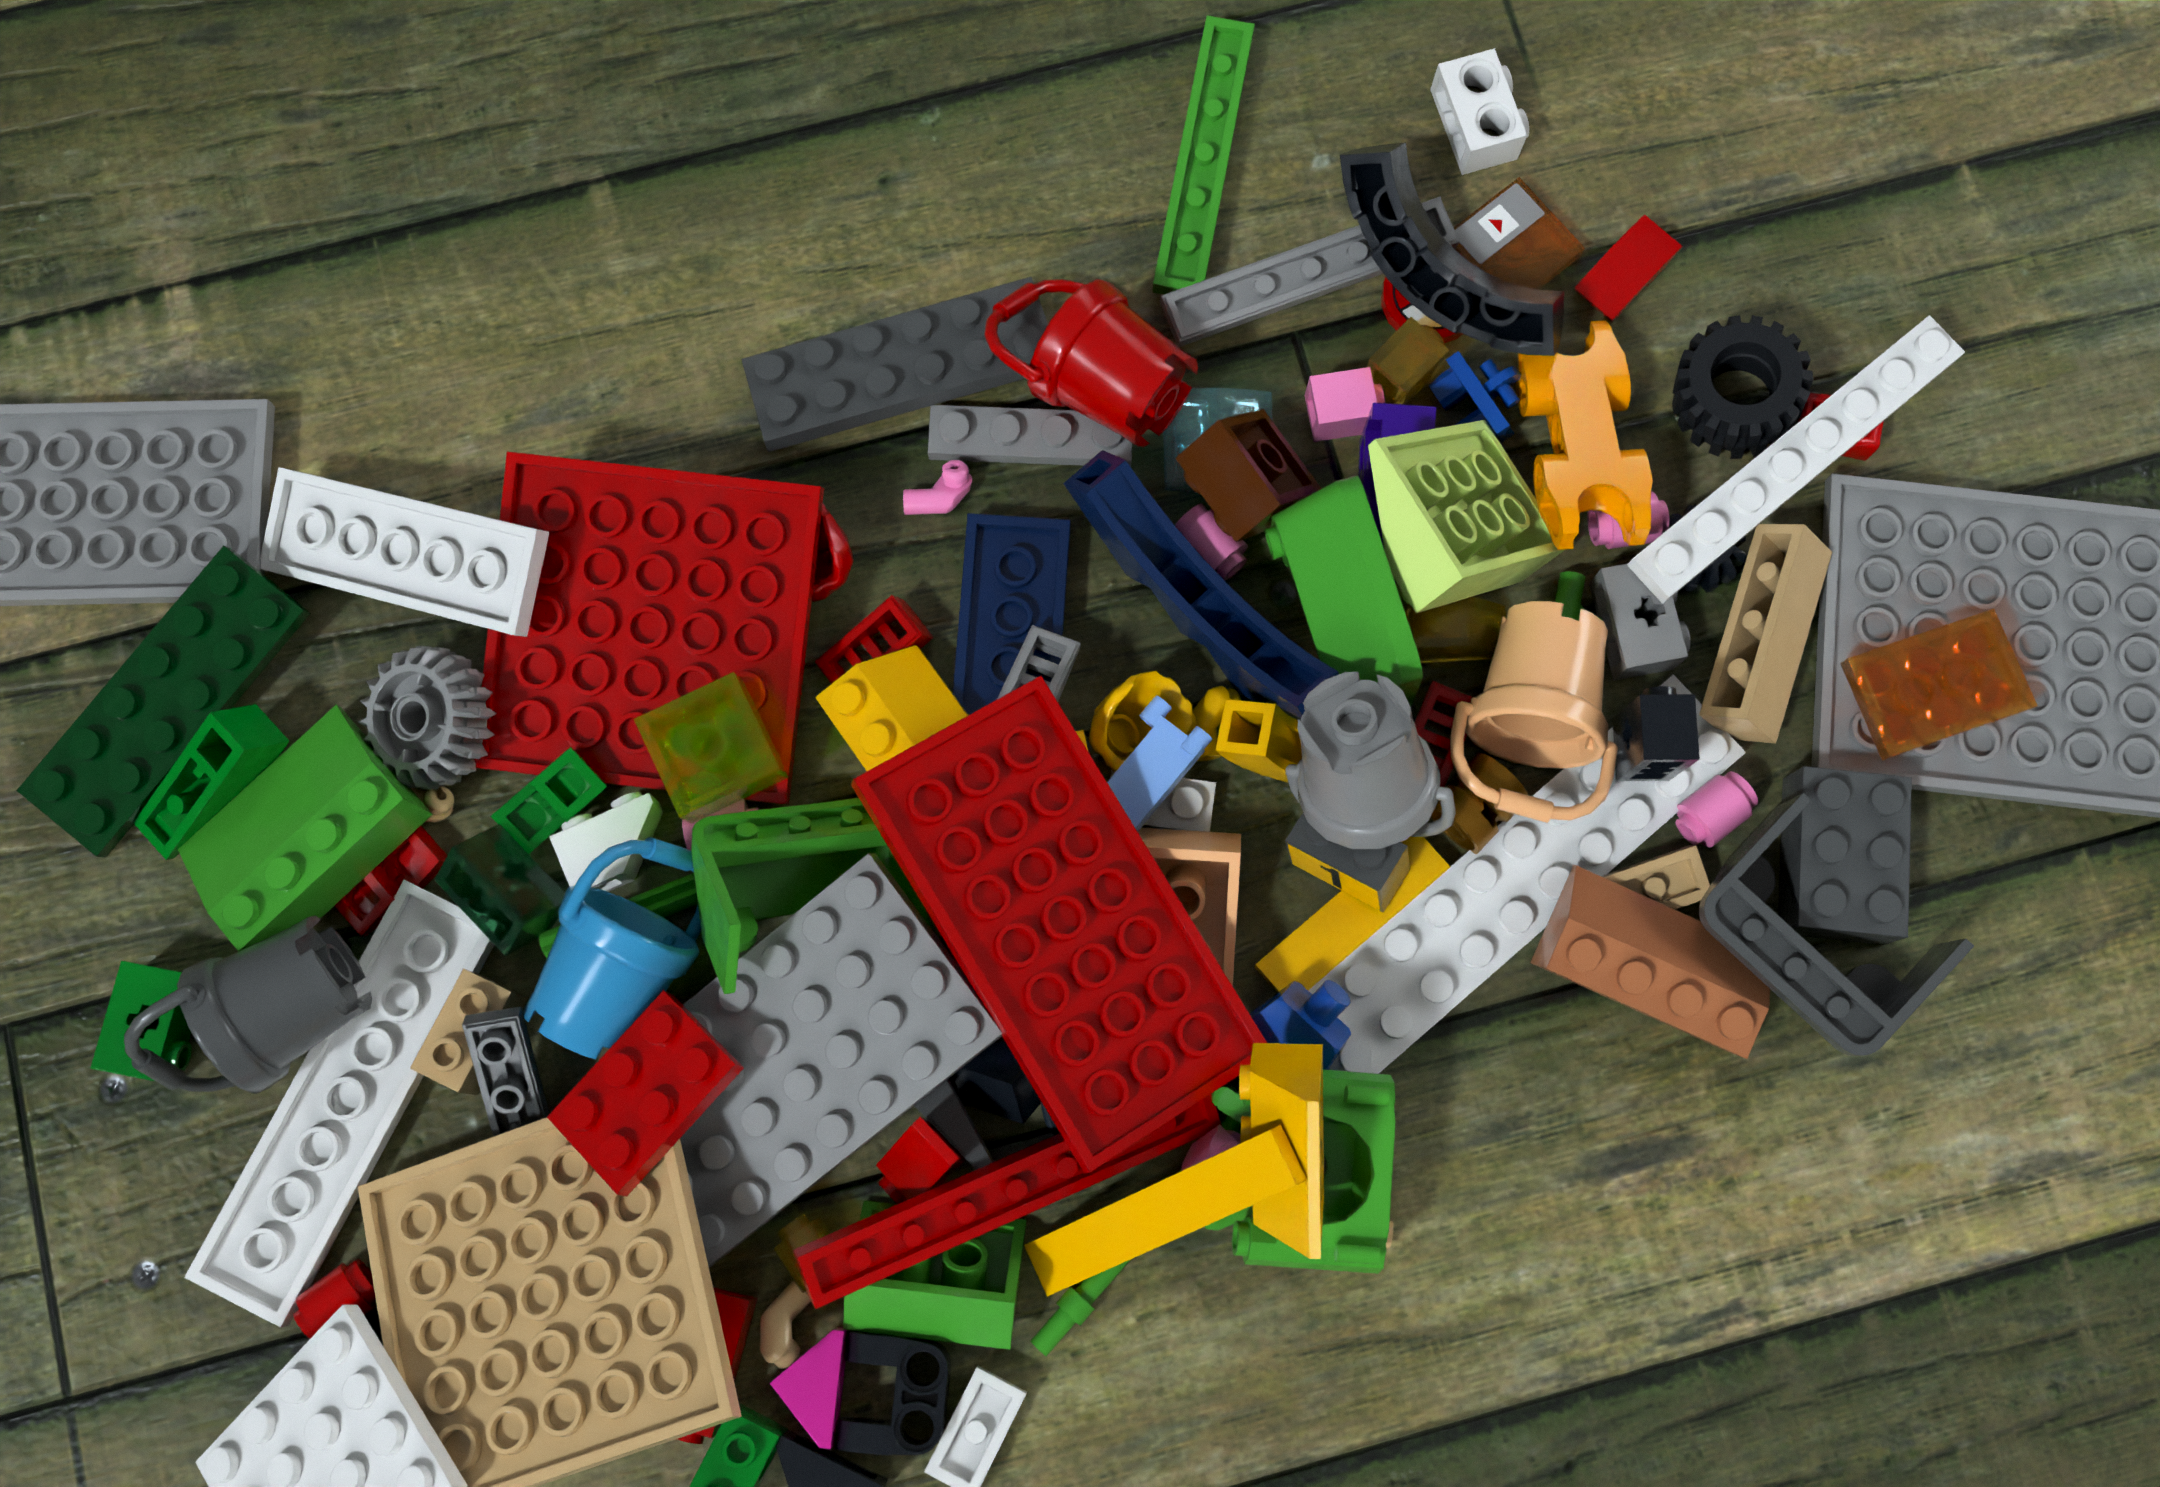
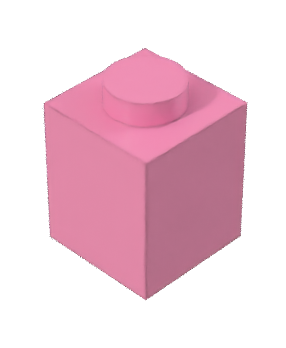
M1370 367L1309 377L1304 396L1313 442L1362 434L1372 404L1385 403L1382 385L1380 383H1373Z

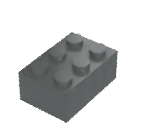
M1803 766L1783 778L1782 803L1802 793L1812 800L1781 833L1778 916L1801 937L1879 945L1908 938L1912 777Z

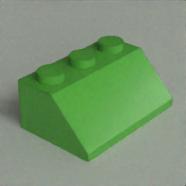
M864 1200L859 1221L897 1204ZM1016 1219L844 1296L843 1330L1010 1350L1018 1298L1026 1220Z

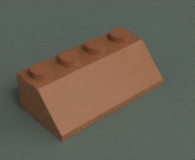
M1573 865L1530 963L1717 1048L1747 1059L1769 1010L1770 988L1704 928L1701 921L1584 868Z

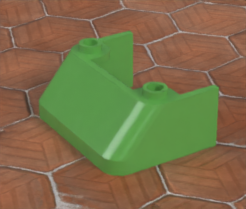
M1358 475L1335 481L1274 514L1271 517V527L1264 530L1266 541L1273 560L1282 557L1285 566L1290 568L1319 660L1337 670L1339 674L1358 672L1360 680L1378 682L1377 675L1389 678L1403 690L1410 707H1412L1423 678L1422 666L1364 487Z
M859 798L709 816L699 820L692 829L691 852L701 934L724 994L735 993L738 956L740 952L748 950L755 944L758 934L756 920L795 914L868 853H876L941 941L942 936Z

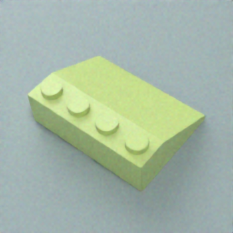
M1486 420L1378 438L1368 445L1385 554L1393 578L1396 581L1398 593L1404 601L1412 606L1415 613L1522 582L1564 551L1558 550L1553 544L1546 524L1539 513L1535 496Z

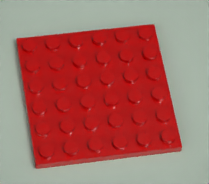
M507 451L499 520L548 531L549 537L527 637L514 636L491 629L487 631L483 668L485 675L482 680V687L493 692L486 701V707L497 714L487 719V728L495 735L488 739H483L482 744L488 755L480 759H474L476 768L538 775L567 749L572 747L604 783L789 804L824 488L813 485Z

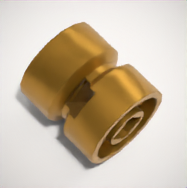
M1477 753L1468 763L1471 772L1483 784L1497 791L1499 788L1528 795L1520 781L1494 758L1483 753ZM1457 775L1459 785L1446 786V788H1450L1453 792L1456 814L1453 825L1443 833L1461 848L1478 854L1498 833L1499 830L1496 822H1508L1514 814L1495 809L1493 803L1476 796ZM1440 800L1431 815L1433 822L1441 818Z

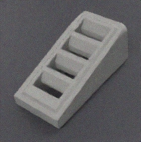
M1032 625L997 699L1037 678L1026 674L1027 669L1052 678L1051 682H1045L1057 702H1059L1080 650L1081 643ZM1035 649L1061 658L1059 665L1034 656Z

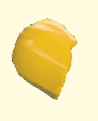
M1157 671L1143 672L1130 676L1125 682L1112 689L1094 710L1088 737L1093 750L1103 757L1106 765L1116 772L1152 729L1139 715L1155 695L1161 697L1172 707V710L1165 719L1186 735H1189L1195 728L1197 721L1193 713L1192 704L1181 693L1179 685L1172 678L1162 676Z

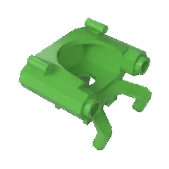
M1323 1070L1324 1159L1326 1161V1171L1324 1174L1321 1259H1309L1253 1224V1217H1251L1253 1216V1205L1205 1226V1228L1218 1231L1234 1224L1232 1233L1233 1255L1243 1256L1244 1263L1248 1265L1379 1274L1384 1268L1391 1207L1396 1124L1394 1110L1395 1083L1391 1075ZM1222 1086L1212 1093V1103L1218 1106L1220 1111L1240 1124L1242 1116H1251L1250 1100H1240L1239 1093L1234 1087Z

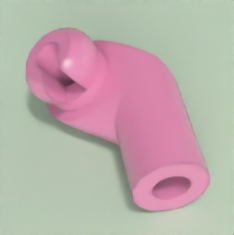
M960 460L948 461L942 466V476L931 489H904V514H946L951 512L970 491L972 477L969 474L968 466Z

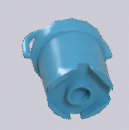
M648 837L644 841L629 840L611 846L591 861L576 885L567 888L558 911L561 925L534 992L523 1011L524 1019L527 1022L532 1019L536 1012L545 1018L538 1030L539 1033L566 1049L596 1060L602 1048L610 1049L663 990L667 991L674 979L684 976L699 955V949L695 942L701 932L698 905L690 924L684 932L667 919L643 906L591 886L606 867L615 860L630 854H641L645 859L683 871L691 870L694 872L692 852L689 849L652 837Z

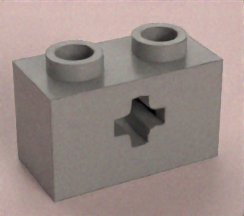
M1627 564L1601 568L1589 582L1597 617L1603 619L1608 629L1605 649L1613 681L1674 670L1688 657L1687 652L1690 650L1691 644L1687 625L1684 621H1679L1674 602L1677 600L1678 593H1675L1662 604ZM1637 611L1639 616L1641 617L1639 619H1636L1634 615ZM1643 618H1649L1651 624L1648 626L1647 621Z

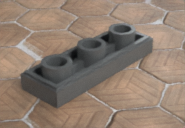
M514 1007L465 1015L462 1027L493 1137L546 1118L550 1113L522 1008Z

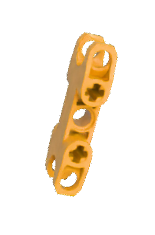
M1605 320L1591 321L1590 332L1585 338L1584 354L1568 356L1556 352L1554 356L1518 353V370L1522 375L1516 382L1515 390L1520 398L1518 402L1520 414L1522 417L1546 416L1553 454L1536 456L1533 479L1539 513L1546 524L1553 544L1558 550L1574 548V539L1579 534V514L1589 510L1602 511L1613 517L1618 522L1623 539L1629 546L1644 545L1651 529V489L1653 478L1647 453L1644 449H1619L1612 412L1626 411L1630 403L1631 381L1626 356L1617 342L1609 323Z

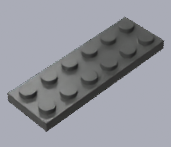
M1032 277L741 359L767 451H775L1026 379L1006 366L991 352L984 334L986 320L993 313V306L1024 284H1034ZM1038 299L1008 321L1001 322L998 325L997 334L1001 343L1012 354L1027 364H1030L1036 345L1048 325L1040 300Z

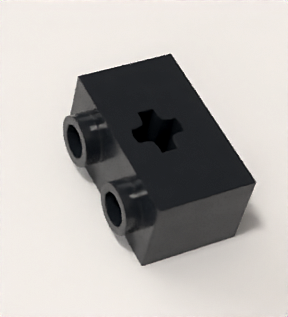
M1669 686L1647 688L1642 691V695L1629 702L1628 706L1612 719L1614 743L1618 746L1615 766L1616 781H1670L1700 760L1695 694H1677L1676 688Z

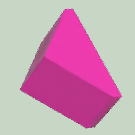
M837 1327L770 1382V1385L816 1445L823 1449H831L835 1445L837 1418L840 1417L846 1368L844 1353L848 1331L843 1330V1327Z

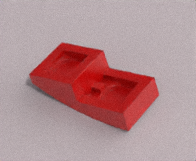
M1644 214L1575 286L1574 290L1613 323L1645 286H1649L1683 246Z
M420 826L334 906L361 937L367 936L377 929L389 905L395 900L394 896L403 880L423 889L451 859L426 830Z

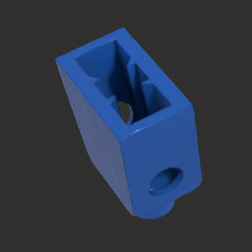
M1326 980L1314 994H1311L1301 983L1293 981L1249 1013L1267 1043L1323 1044V1070L1330 1069L1351 1036L1350 1029L1337 1018L1350 1005V997L1340 985L1331 980Z

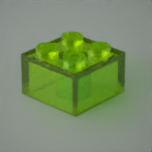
M734 672L634 719L679 818L691 824L789 777L744 681Z

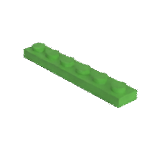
M1206 16L1153 281V293L1165 295L1206 280L1253 38L1254 23Z

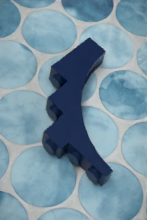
M1102 450L1063 483L1125 574L1151 588L1179 631L1208 649L1238 693L1254 702L1266 703L1270 701L1301 719L1305 712L1303 702L1308 693L1325 679L1339 675L1337 670L1315 658L1282 634L1223 580L1171 522L1125 459Z

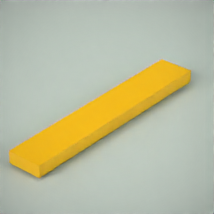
M1279 1125L1037 1238L1024 1246L1046 1296H1050L1306 1181L1307 1178L1282 1126Z

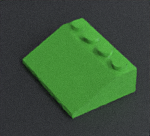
M338 705L330 709L178 849L207 913L238 952L292 927L307 917H323L433 815L411 788L397 780L396 773L383 764V759L374 754V747L363 741L366 737L364 733Z

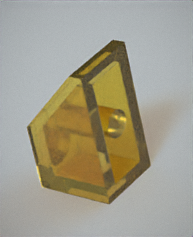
M1469 597L1419 613H1415L1412 606L1408 603L1404 607L1421 663L1493 659L1503 616L1506 618L1505 605L1476 597Z

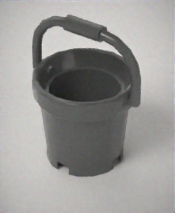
M317 916L307 917L292 927L225 959L214 957L184 969L177 983L178 989L153 1003L133 1019L124 1034L125 1053L132 1059L134 1069L170 1090L180 1088L192 1092H212L237 1086L253 1094L260 1093L284 1078L288 1074L292 1062L350 1020L371 1009V991L358 998L354 984L366 978L351 949L332 927L318 934L313 927L321 918ZM180 1005L187 1025L203 1053L223 1076L214 1078H192L186 1076L185 1072L148 1049H142L139 1038L148 1025L161 1015Z

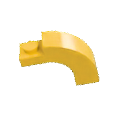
M1225 699L1215 751L1228 761L1244 769L1288 783L1285 772L1287 765L1298 764L1302 759L1301 742L1297 730L1298 720L1286 714L1276 704Z

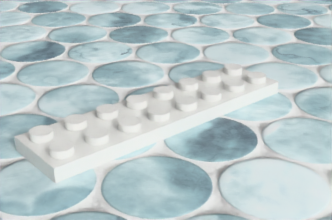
M403 880L394 896L395 900L389 905L358 962L366 978L354 984L358 998L371 991V1009L350 1020L309 1050L184 1277L279 1327L290 1325L293 1313L298 1310L296 1297L311 1286L359 1197L358 1186L367 1182L424 1075L410 1069L463 968L479 974L503 930L502 927L406 880Z

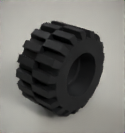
M1740 315L1728 317L1726 326L1722 327L1717 320L1707 326L1705 336L1698 332L1691 339L1689 349L1684 350L1680 359L1672 392L1674 394L1672 407L1674 414H1680L1677 424L1681 431L1685 432L1691 429L1693 432L1690 441L1698 448L1703 442L1711 445L1708 453L1719 456L1721 449L1731 451L1730 459H1742L1745 450H1750L1753 457H1756L1767 448L1768 443L1770 445L1773 444L1798 423L1810 395L1809 389L1813 382V371L1807 370L1811 361L1807 350L1797 352L1801 340L1794 333L1788 337L1782 334L1784 325L1774 321L1772 326L1768 327L1761 324L1763 317L1754 315L1751 316L1750 323H1742ZM1728 371H1745L1757 376L1764 382L1770 397L1757 404H1735L1720 396L1715 390L1712 380L1716 376Z

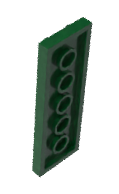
M223 545L16 791L96 857H107L134 825L135 819L209 713L231 709L311 613L234 550Z

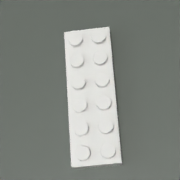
M279 467L260 556L261 569L510 635L527 637L549 532Z

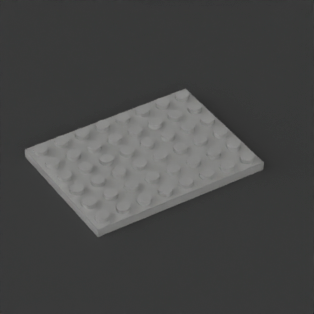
M1832 473L1825 480L1822 542L1832 551V555L1819 597L1812 767L1912 777V790L2160 818V510Z

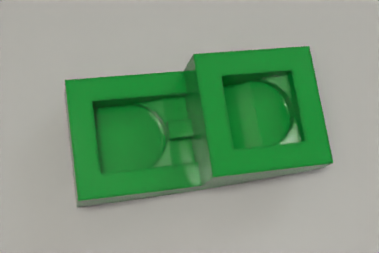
M570 747L490 817L526 855H529L561 827L564 822H568L600 794L607 785L579 754Z

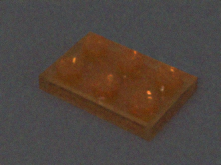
M1995 609L1858 654L1840 663L1882 761L2027 712L2038 706Z

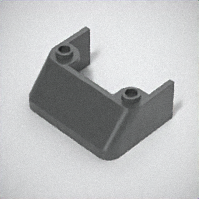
M1802 793L1779 804L1727 859L1700 902L1699 917L1704 928L1836 1050L1850 1056L1870 1055L1878 1051L1969 953L1974 945L1966 938L1933 945L1901 981L1886 968L1876 964L1857 966L1844 976L1764 903L1775 888L1776 878L1771 864L1761 854L1812 801L1806 794Z

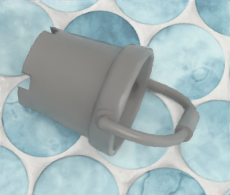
M1344 672L1325 679L1306 696L1303 702L1305 712L1301 717V722L1298 719L1297 725L1302 759L1298 764L1287 765L1285 769L1291 792L1298 803H1300L1309 825L1327 841L1350 849H1382L1407 840L1409 837H1427L1441 834L1451 827L1454 822L1456 808L1453 792L1450 788L1440 787V771L1427 742L1418 735L1411 707L1403 690L1389 678L1377 675L1378 682L1360 680L1358 672ZM1440 800L1441 818L1435 822L1427 823Z

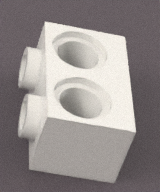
M1495 48L1438 64L1430 90L1461 174L1464 175L1517 160L1525 140L1529 136V122L1525 111L1522 108L1517 109L1512 95L1513 81L1511 73L1506 65L1501 66ZM1466 86L1478 87L1483 92H1473L1469 90ZM1482 129H1492L1500 136H1490Z

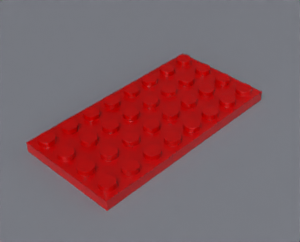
M1042 676L1033 679L854 778L851 782L852 788L982 1004L1001 1030L1003 1039L1085 1174L1092 1172L1238 1077L1240 1065L1251 1064L1253 1043H1267Z

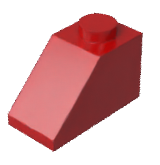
M920 1116L876 1164L878 1169L884 1174L878 1183L899 1204L938 1187L965 1159L927 1119Z

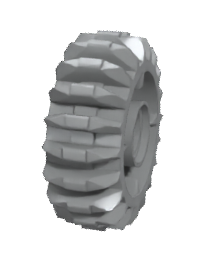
M416 646L415 648H410L409 651L403 650L399 653H393L392 661L378 664L380 677L366 681L372 693L370 697L360 700L367 707V715L358 723L368 729V735L363 741L374 747V754L383 759V764L388 769L396 773L397 780L407 785L408 788L438 789L440 786L461 782L462 775L475 772L476 765L474 759H480L488 755L482 744L483 739H488L495 735L487 728V719L497 713L486 707V701L493 692L485 687H480L485 674L478 672L476 669H471L470 659L456 655V652L450 651V649L440 647Z

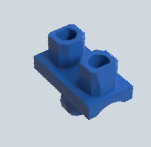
M1459 351L1447 358L1446 361L1450 368L1429 385L1430 389L1445 411L1469 395L1478 407L1477 410L1455 425L1486 420L1495 436H1498L1501 442L1514 435L1515 433L1492 399L1499 396L1508 409L1520 401V398L1512 388L1522 375L1518 368L1511 366L1500 371L1494 360L1489 359L1479 367L1488 380L1482 385Z

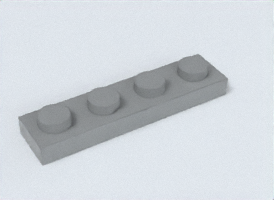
M950 405L930 406L929 460L1084 466L1103 450L1125 459L1131 467L1132 443L1075 410Z

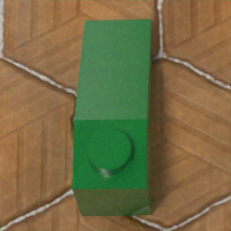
M257 704L210 712L135 819L134 825L165 860L175 858L179 854L178 849L279 757L289 743L288 738Z

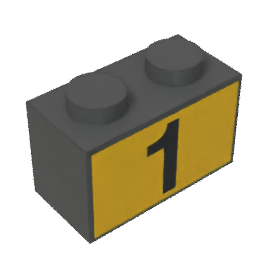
M1304 812L1285 840L1291 864L1383 913L1410 870L1407 845L1398 842L1382 849H1350L1327 841L1308 824Z

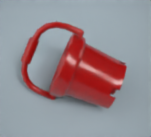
M1064 279L1043 280L1035 284L1026 283L993 306V313L986 320L984 336L991 352L1006 366L1027 379V384L1034 397L1052 406H1067L1121 435L1137 447H1145L1150 444L1141 436L1148 429L1160 436L1178 415L1192 389L1191 386L1182 381L1185 369L1187 368L1197 375V359L1180 349L1129 307L1127 297L1110 282L1096 279L1087 284ZM1052 292L1073 294L1050 320L1036 345L1030 364L1012 354L1001 343L997 334L998 325L1001 322L1008 321L1036 302L1040 295Z

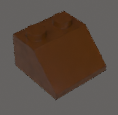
M1264 409L1219 419L1175 458L1184 470L1183 474L1187 484L1204 497L1214 511V520L1218 527L1227 535L1232 536L1235 542L1260 534L1271 526V517L1274 514L1322 489Z

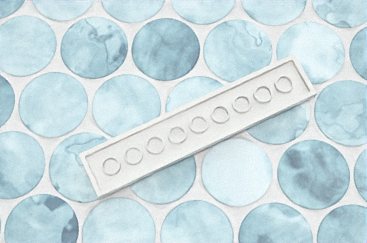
M1674 674L1660 685L1676 688L1677 694H1691ZM1695 698L1700 760L1670 781H1616L1615 770L1614 779L1606 800L1591 814L1570 821L1550 819L1548 823L1514 814L1508 822L1500 823L1498 825V833L1478 854H1474L1469 850L1437 880L1308 990L1311 994H1314L1326 980H1331L1340 985L1350 997V1005L1337 1018L1350 1029L1351 1036L1329 1070L1379 1074L1546 928L1573 865H1577L1599 876L1608 874L1679 811L1677 805L1714 776L1721 775L1746 752L1728 732L1714 728L1699 715L1702 704ZM1613 727L1608 730V741L1614 742ZM1603 756L1601 759L1586 766L1564 768L1537 791L1533 797L1551 801L1554 803V806L1571 807L1583 803L1595 791L1600 778Z

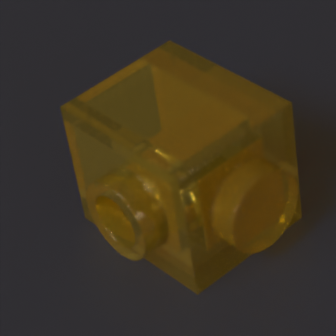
M1410 317L1370 357L1367 367L1371 368L1373 383H1380L1382 385L1385 398L1392 404L1406 405L1441 370L1449 349L1444 346V341L1436 330L1428 325L1421 326L1415 319Z

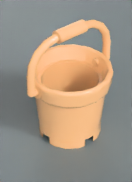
M1530 601L1512 606L1508 609L1507 619L1504 616L1502 617L1499 637L1483 693L1473 697L1471 703L1461 701L1456 705L1450 736L1451 760L1460 780L1476 796L1493 803L1495 809L1548 823L1550 819L1570 821L1591 814L1605 801L1614 779L1618 746L1616 743L1608 741V722L1602 713L1604 662L1608 629L1604 621L1587 610L1580 609L1578 621L1562 616L1563 603ZM1465 732L1474 745L1490 755L1512 763L1537 768L1564 769L1586 766L1601 759L1603 756L1600 778L1595 791L1583 803L1571 807L1554 806V803L1551 801L1499 788L1497 791L1483 784L1471 772L1464 756Z

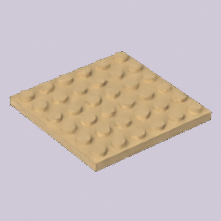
M547 1117L358 1186L383 1347L468 1485L467 1487H537L742 1417L680 1139L627 1197L617 1195Z

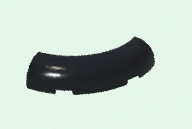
M1406 142L1369 146L1340 154L1343 184L1351 214L1355 220H1358L1362 233L1372 249L1370 254L1373 260L1406 300L1427 317L1453 333L1461 332L1471 338L1490 344L1492 348L1525 355L1554 356L1556 354L1563 329L1564 291L1533 289L1506 282L1486 273L1459 254L1442 237L1420 202L1408 164Z

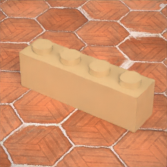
M1759 524L1755 528L1699 713L1714 728L1728 732L1734 740L1776 744L1832 555V551L1805 524Z

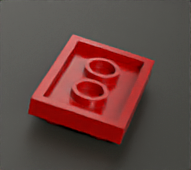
M663 990L547 1118L617 1195L627 1197L744 1067L674 995Z

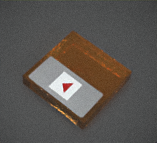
M1520 177L1454 227L1459 240L1454 249L1486 273L1506 282L1527 288L1540 289L1581 257L1585 250V247Z

